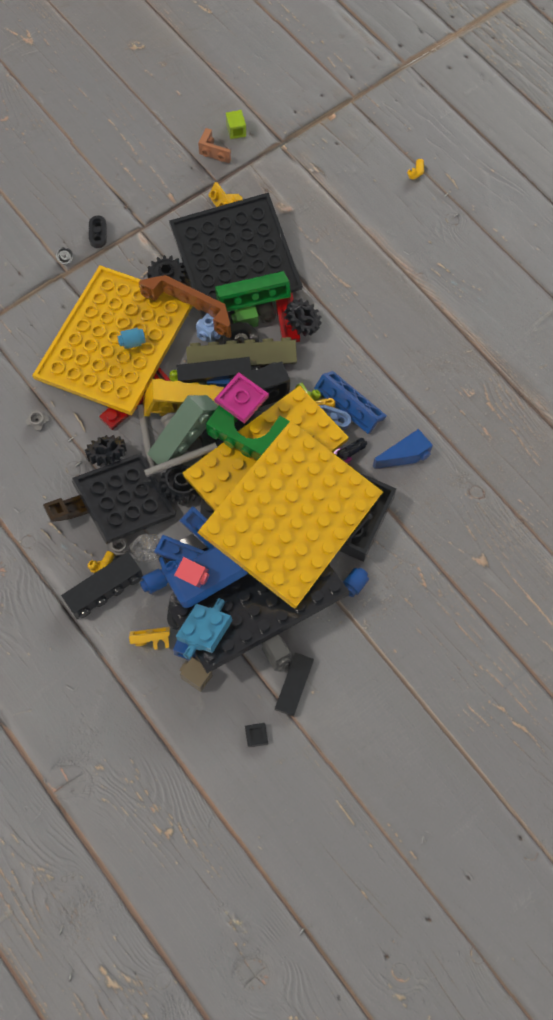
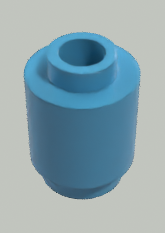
M133 328L120 331V335L117 336L119 346H123L124 349L142 346L143 343H146L143 329Z

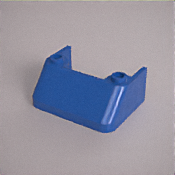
M214 546L191 560L209 569L207 572L209 574L207 582L204 585L201 584L199 588L174 576L181 563L180 561H169L167 563L163 557L159 558L163 574L184 608L197 604L248 574L247 571Z

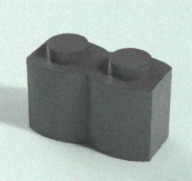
M280 634L262 643V651L275 671H283L290 666L292 654Z

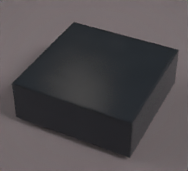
M265 723L245 726L248 747L268 744Z

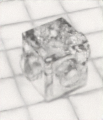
M142 534L129 545L137 562L148 561L151 563L159 559V555L154 552L160 541L157 534Z

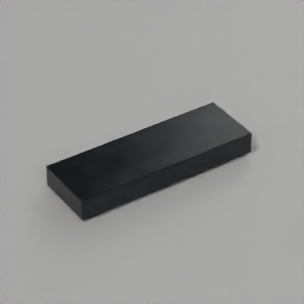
M295 652L275 706L276 711L294 717L314 662L313 658Z

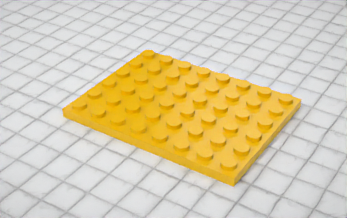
M99 265L32 376L35 380L132 416L193 306L183 303L178 298L169 296L165 292L156 301L145 298L140 292L138 283L141 279ZM133 328L143 329L146 343H143L142 346L129 349L119 346L117 336L120 335V331Z
M290 421L199 529L198 534L295 609L383 491L302 428Z

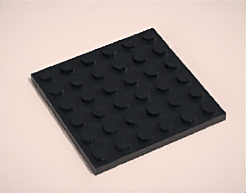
M269 192L169 220V225L191 288L217 300L216 286L284 271L290 282V292L302 290L301 280ZM199 310L201 317L203 318L207 313L202 310Z

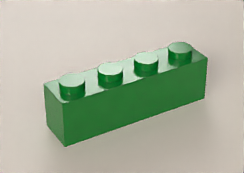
M284 271L215 287L216 298L225 304L227 312L291 297L290 282Z

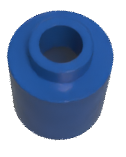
M158 568L142 576L140 585L144 592L148 591L149 594H152L166 587L168 581L162 569Z
M362 568L352 569L343 581L349 590L348 596L354 597L360 593L369 581L368 573Z

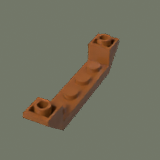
M166 275L143 279L138 282L140 292L145 298L156 301L165 292L167 295L174 296L181 302L188 303L197 310H202L214 318V331L219 335H224L228 338L232 336L230 321L224 303Z

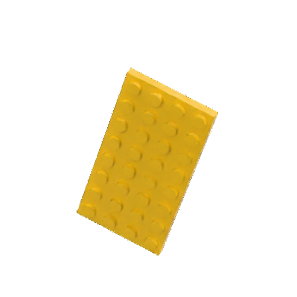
M300 385L238 431L239 434L246 438H260L269 432L278 417L281 416L294 422L332 453L349 440V437ZM223 442L184 471L183 476L212 510L215 511L257 460L251 456H244L240 450L230 448Z

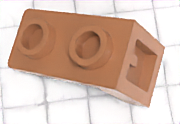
M205 128L198 142L199 154L221 162L230 163L231 150L213 145L212 130Z

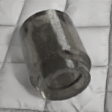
M272 301L255 305L261 323L269 324L275 320L277 315Z

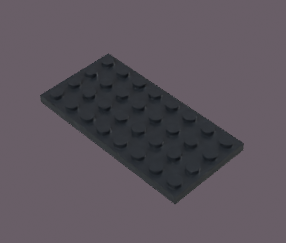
M328 564L294 609L248 573L197 603L213 608L218 598L223 599L226 603L220 612L231 615L233 620L213 653L205 650H196L194 653L208 674L349 595V590L330 564ZM179 604L169 610L179 628L182 627L195 605L184 608Z

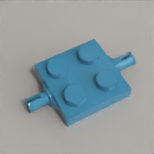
M218 598L213 608L196 604L176 635L177 640L188 645L183 654L186 659L190 660L196 650H205L213 653L233 619L231 615L220 612L226 603L223 599Z

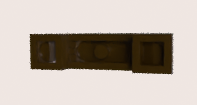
M79 495L66 500L59 498L43 504L51 522L73 519L89 513Z

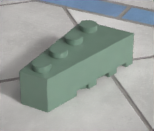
M188 395L147 454L157 464L182 456L206 429V423L218 405L207 395Z

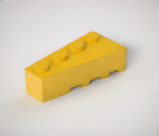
M152 379L143 396L144 416H151V413H160V416H164L167 413H176L188 395H207L214 401L224 387Z

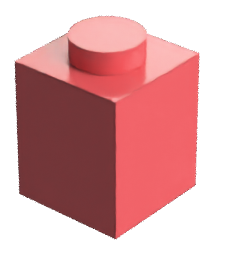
M183 557L174 576L200 588L201 584L204 585L208 580L209 574L207 572L209 569Z

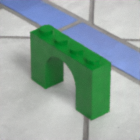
M219 405L207 421L206 429L208 435L212 438H218L224 441L228 447L240 450L244 456H251L258 460L290 421L279 416L266 435L255 439L246 438L239 434L235 428L238 419Z

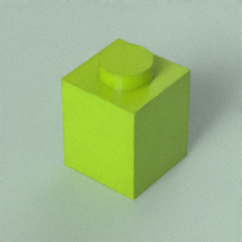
M242 110L226 112V126L230 139L246 137V123Z

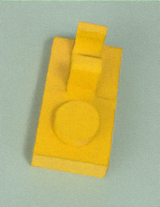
M170 627L130 631V644L143 646L147 642L153 641V648L156 650L158 649L157 643L159 640H162L165 643V648H169Z

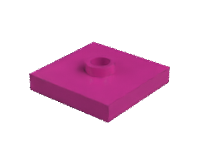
M238 372L216 396L214 401L245 424L269 397V393Z

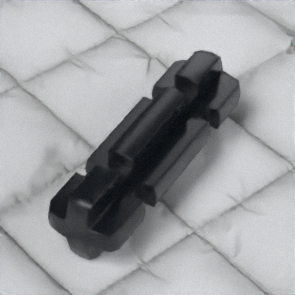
M359 438L339 450L336 456L344 461L359 452V450L366 448L367 441L364 438Z

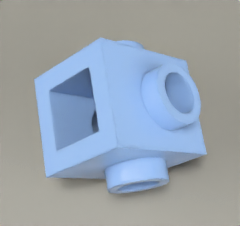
M208 313L202 319H199L196 324L197 337L207 343L214 342L221 337V335L214 331V318Z

